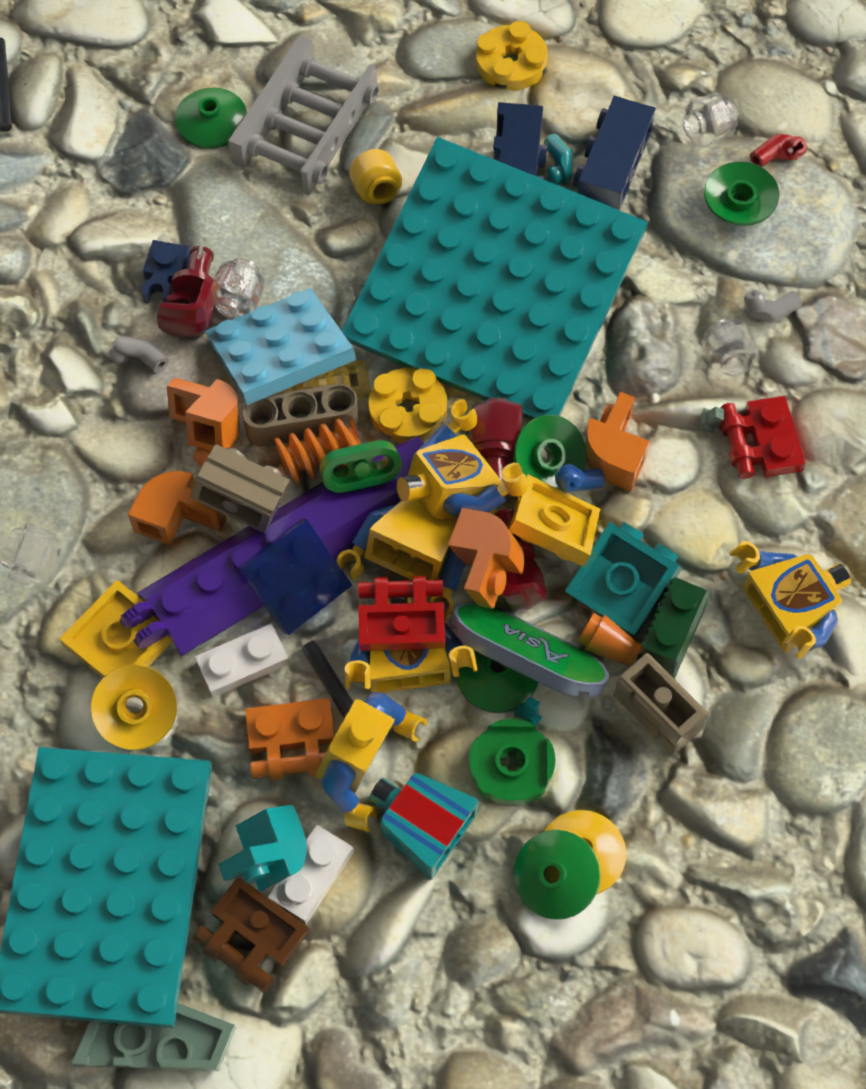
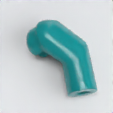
M550 134L545 138L543 145H547V151L554 158L555 166L547 168L546 173L549 174L547 180L556 185L561 183L565 185L572 178V151L557 134Z

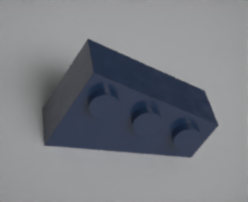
M498 102L493 159L544 180L543 175H537L538 167L545 168L547 145H540L543 106Z

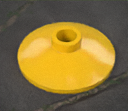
M125 665L109 672L98 683L91 700L92 720L100 735L109 743L128 750L148 748L161 741L171 730L177 714V699L170 682L155 669L143 665ZM130 698H139L143 703V708L138 712L130 711L127 708V701Z
M576 810L558 816L546 827L544 831L564 830L574 833L583 838L592 847L598 858L601 870L600 886L597 894L609 889L619 879L626 861V847L621 833L610 820L595 812ZM555 866L549 867L546 872V877L551 883L557 882L560 877V872Z

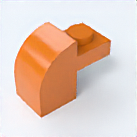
M173 378L167 384L169 418L186 423L188 445L212 451L215 444L225 449L230 448L239 436L240 427L238 397L231 385L216 379L210 387L178 378Z
M620 392L614 405L609 403L606 405L600 421L593 418L589 419L585 440L586 461L590 469H601L603 471L605 482L631 492L646 461L650 441L625 431L632 416L635 397Z
M185 471L166 472L152 478L142 487L128 513L133 532L171 545L183 519L221 531L227 516L190 498L195 481L193 474Z
M462 508L448 545L461 561L472 565L464 586L466 592L478 606L493 609L498 595H501L505 589L506 572L522 574L524 568L523 551L507 526L497 516L488 512Z

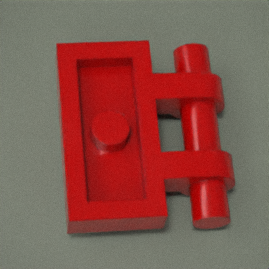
M785 395L747 401L745 407L747 416L739 415L734 403H726L720 407L724 409V420L720 422L723 435L728 436L731 447L729 458L731 465L737 468L740 479L753 477L755 475L753 465L761 464L765 478L804 471L806 462ZM752 433L756 447L746 444L744 434Z
M413 576L412 581H388V577H375V582H358L359 599H375L374 605H358L360 651L445 648L444 602H426V597L443 596V580H426V576ZM414 597V603L388 604V598Z

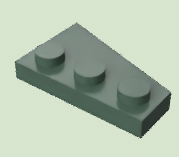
M179 1003L174 1029L89 1021L71 1064L74 1067L219 1071L237 1027L234 1024Z

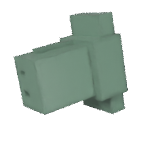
M716 406L711 410L704 408L701 413L702 430L712 434L717 423L724 420V409Z

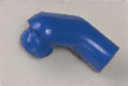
M566 464L560 467L555 474L557 486L566 493L603 488L605 483L604 474L601 469L581 471L572 464Z

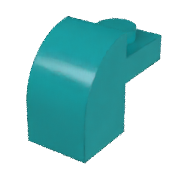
M294 804L266 808L235 825L244 850L218 864L224 881L243 877L245 884L255 881L259 892L299 872L306 860L307 844Z

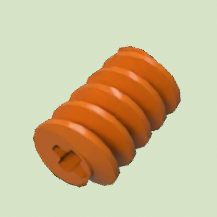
M351 415L349 418V428L339 418L334 421V432H331L323 423L319 425L318 437L309 428L305 429L303 442H300L294 433L288 435L287 447L284 446L279 438L274 439L285 476L289 475L296 485L301 484V471H305L311 480L316 479L317 466H320L321 460L329 452L361 444ZM339 464L341 469L345 466V464Z

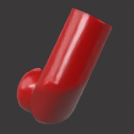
M777 134L751 152L750 160L753 164L763 167L774 158L791 161L797 160L806 153L807 143L800 136Z

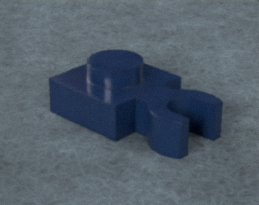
M152 240L143 268L144 279L147 280L141 289L144 303H149L151 295L155 292H162V303L167 302V296L172 294L170 284L173 275L177 271L187 269L190 257L189 246Z

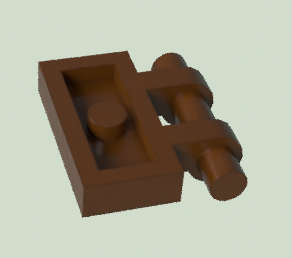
M237 878L210 911L213 917L223 923L214 934L202 925L194 933L192 940L204 948L203 954L212 961L216 962L219 959L236 972L235 978L245 986L252 984L263 993L273 981V977L261 969L266 959L270 958L280 967H283L310 931L306 925L249 883L245 884L242 878ZM236 934L254 946V949L247 958L229 945Z

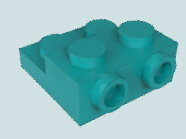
M624 521L620 527L609 522L593 546L591 555L585 565L579 568L565 592L601 615L605 614L618 626L637 637L658 602L660 603L670 579L677 578L682 571V567L675 563L679 556L665 546L658 543L653 549L640 541L644 534Z

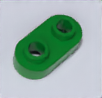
M377 440L329 452L321 460L319 472L325 486L329 490L344 493L390 482L399 474L402 460L393 444L388 441ZM384 455L382 460L373 462L376 456ZM345 464L341 470H333L337 465Z

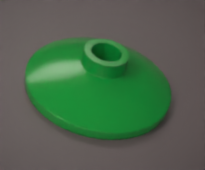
M215 87L203 88L187 95L180 102L175 113V124L180 136L189 144L206 149L220 148L229 144L228 140L247 114V109L239 96L229 90Z
M731 162L716 168L709 175L704 188L705 202L710 211L722 221L737 226H751L768 219L776 210L780 197L779 187L774 177L764 168L749 162Z
M558 415L538 416L525 424L519 432L514 446V462L520 465L526 477L530 475L560 489L555 482V474L560 467L572 464L581 471L585 469L587 453L584 439L577 427L566 418ZM542 449L547 453V460L545 462L541 458Z
M475 650L477 671L473 672L471 667H462L459 669L460 676L456 677L458 687L466 700L478 709L490 713H506L516 710L519 705H523L530 696L534 695L539 683L507 666L503 672H494L490 666L497 661Z
M549 830L535 835L523 845L515 860L513 878L518 896L528 909L541 917L561 920L580 914L592 903L600 886L601 870L594 850L583 838L564 830ZM551 866L557 867L560 872V877L555 883L549 882L546 877L547 869Z

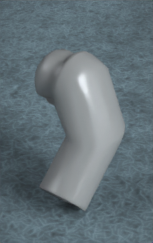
M752 290L744 297L745 312L751 318L768 322H777L802 307L801 298L795 291H791L775 301L766 300L765 294L758 290Z
M120 336L112 342L113 346L109 350V356L115 362L125 364L130 356L137 357L155 373L164 370L169 361L153 344L141 338Z

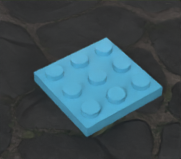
M311 288L295 292L289 297L270 305L260 306L252 311V313H247L233 320L223 321L205 331L209 344L247 405L356 360L352 345Z

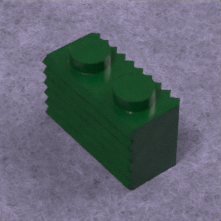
M674 577L670 579L659 607H657L656 614H654L653 621H651L650 628H648L647 634L641 643L637 661L648 653L675 679L705 611L710 593L706 589Z

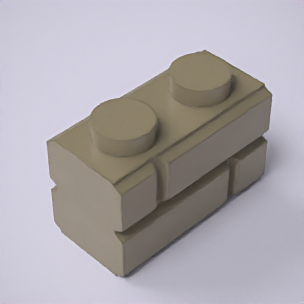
M215 444L195 479L190 498L265 533L282 503L290 479L283 477L282 473L275 467L268 465L262 467L246 459L244 454L237 449H225Z
M648 653L642 656L617 679L613 696L655 738H660V743L672 755L682 749L704 728L709 713Z

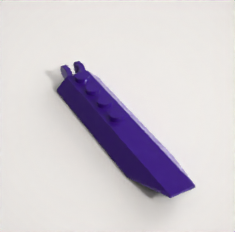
M417 436L395 446L401 457L402 467L399 474L390 482L344 493L329 490L324 482L316 485L278 508L265 533L248 526L137 592L138 597L145 602H139L122 614L119 620L124 628L132 629L155 616L158 622H153L139 631L133 640L138 648L143 649L168 635L169 638L171 637L181 657L334 564L337 562L338 555L342 551L352 550L355 545L352 543L354 537L372 511L391 505L396 506L402 501L397 492V481L401 477L408 476L412 457L424 443ZM384 455L376 456L373 462L382 460Z

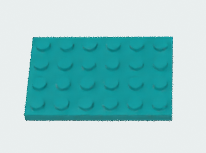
M38 747L0 948V1013L174 1029L212 773L211 761Z

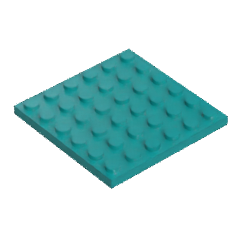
M437 136L344 325L342 333L350 344L406 368H414L416 370L421 368L429 369L435 374L439 382L484 401L498 397L521 404L523 410L522 417L532 420L542 415L561 416L644 236L648 222Z

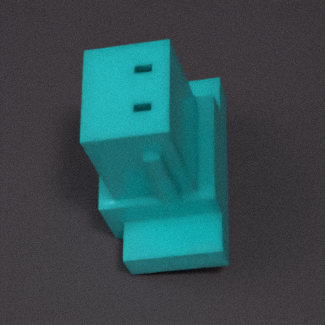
M530 696L523 705L518 706L514 711V715L536 726L542 716L538 715L540 702Z

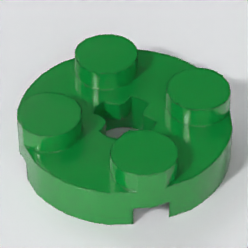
M502 719L489 725L487 730L482 732L479 737H476L470 749L469 771L472 781L483 798L492 800L500 805L519 806L538 800L544 795L546 788L552 781L556 759L552 743L536 730V726L521 719ZM508 753H516L517 760L524 761V766L517 767L515 772H510L507 770V767L501 766L500 761L506 760Z

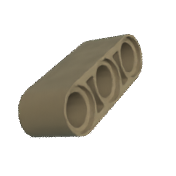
M333 384L273 394L249 405L245 404L242 410L246 436L253 445L258 447L276 445L275 438H279L283 444L288 443V435L294 433L300 441H303L304 430L307 428L318 437L319 425L323 423L331 432H334V421L339 418L349 428L350 415L355 427L358 423L357 396L355 391L345 384ZM336 407L347 408L346 410L341 412L333 410ZM299 413L309 414L303 418L293 417ZM261 419L269 420L262 425L255 424L256 421Z

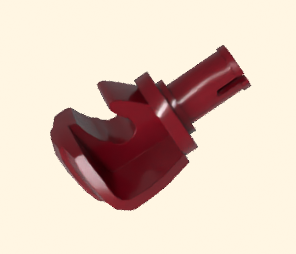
M200 246L191 248L187 269L177 271L173 275L171 289L174 293L168 295L167 302L161 303L157 313L158 327L169 335L196 338L205 334V331L209 329L217 298V285L215 280L209 276L214 253L207 247L203 246L201 258L198 257Z
M496 397L473 405L472 409H475L477 414V424L473 429L469 430V439L503 482L501 477L503 468L508 464L515 463L514 444L521 431L523 410L521 404Z
M502 509L494 515L501 519L509 529L515 509ZM512 533L522 548L524 568L522 574L506 572L505 589L501 595H498L494 606L502 610L525 612L546 600V586L543 573L535 561V547L531 543L522 541V539Z

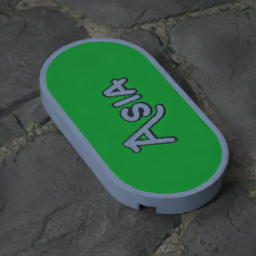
M463 602L455 607L449 621L451 630H458L456 636L466 646L562 694L578 696L580 691L588 692V698H593L603 692L609 679L607 668L589 652L507 611L497 609L495 606L491 609L478 606L475 602Z

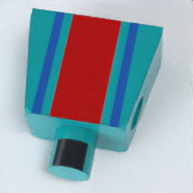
M414 773L402 789L385 778H381L369 796L370 801L386 810L380 821V829L383 836L431 880L436 876L469 828L479 809L478 799L419 773Z

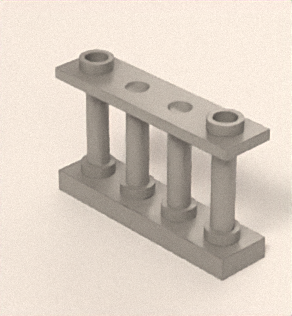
M299 35L228 140L232 163L246 168L252 157L260 155L301 172L303 193L310 195L317 183L322 184L325 180L329 164L369 103L373 104L377 99L380 84L377 83L376 66L369 64L360 79L316 62V58L313 55L312 40ZM313 76L348 90L351 94L342 106L303 90L299 86L305 77ZM296 102L334 118L326 132L287 117L282 112L288 103ZM278 128L317 146L310 157L306 159L264 141L270 130Z

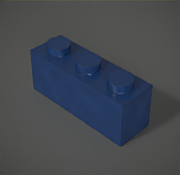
M614 95L609 108H602L596 125V130H599L597 137L590 136L584 155L585 158H588L585 166L579 164L574 175L573 186L578 187V194L621 210L652 133L655 107Z

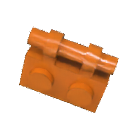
M330 698L245 709L250 753L267 752V760L251 762L253 779L270 777V781L282 780L283 775L308 772L309 776L316 775L326 752L319 753V745L331 744L335 737ZM306 748V755L281 758V750Z

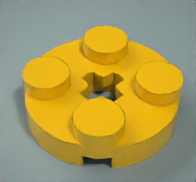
M515 21L511 25L498 26L480 35L478 38L476 68L479 75L488 84L495 87L496 82L500 85H507L506 90L516 91L534 85L542 77L547 62V46L542 37L531 30L528 23ZM506 54L518 55V60L513 61L511 58L504 59L503 57Z
M400 368L387 374H381L375 379L374 387L369 395L370 419L373 426L380 433L382 431L391 436L392 441L404 443L417 436L422 441H425L435 433V429L441 423H444L446 419L447 395L445 389L436 379L435 374L429 369ZM406 399H411L418 403L413 406V411L406 412L404 407H398L397 405Z

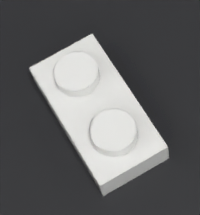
M272 623L195 656L212 698L289 665L288 656Z
M319 825L315 826L306 840L307 855L301 870L277 883L268 896L270 900L305 925L354 853L353 846Z

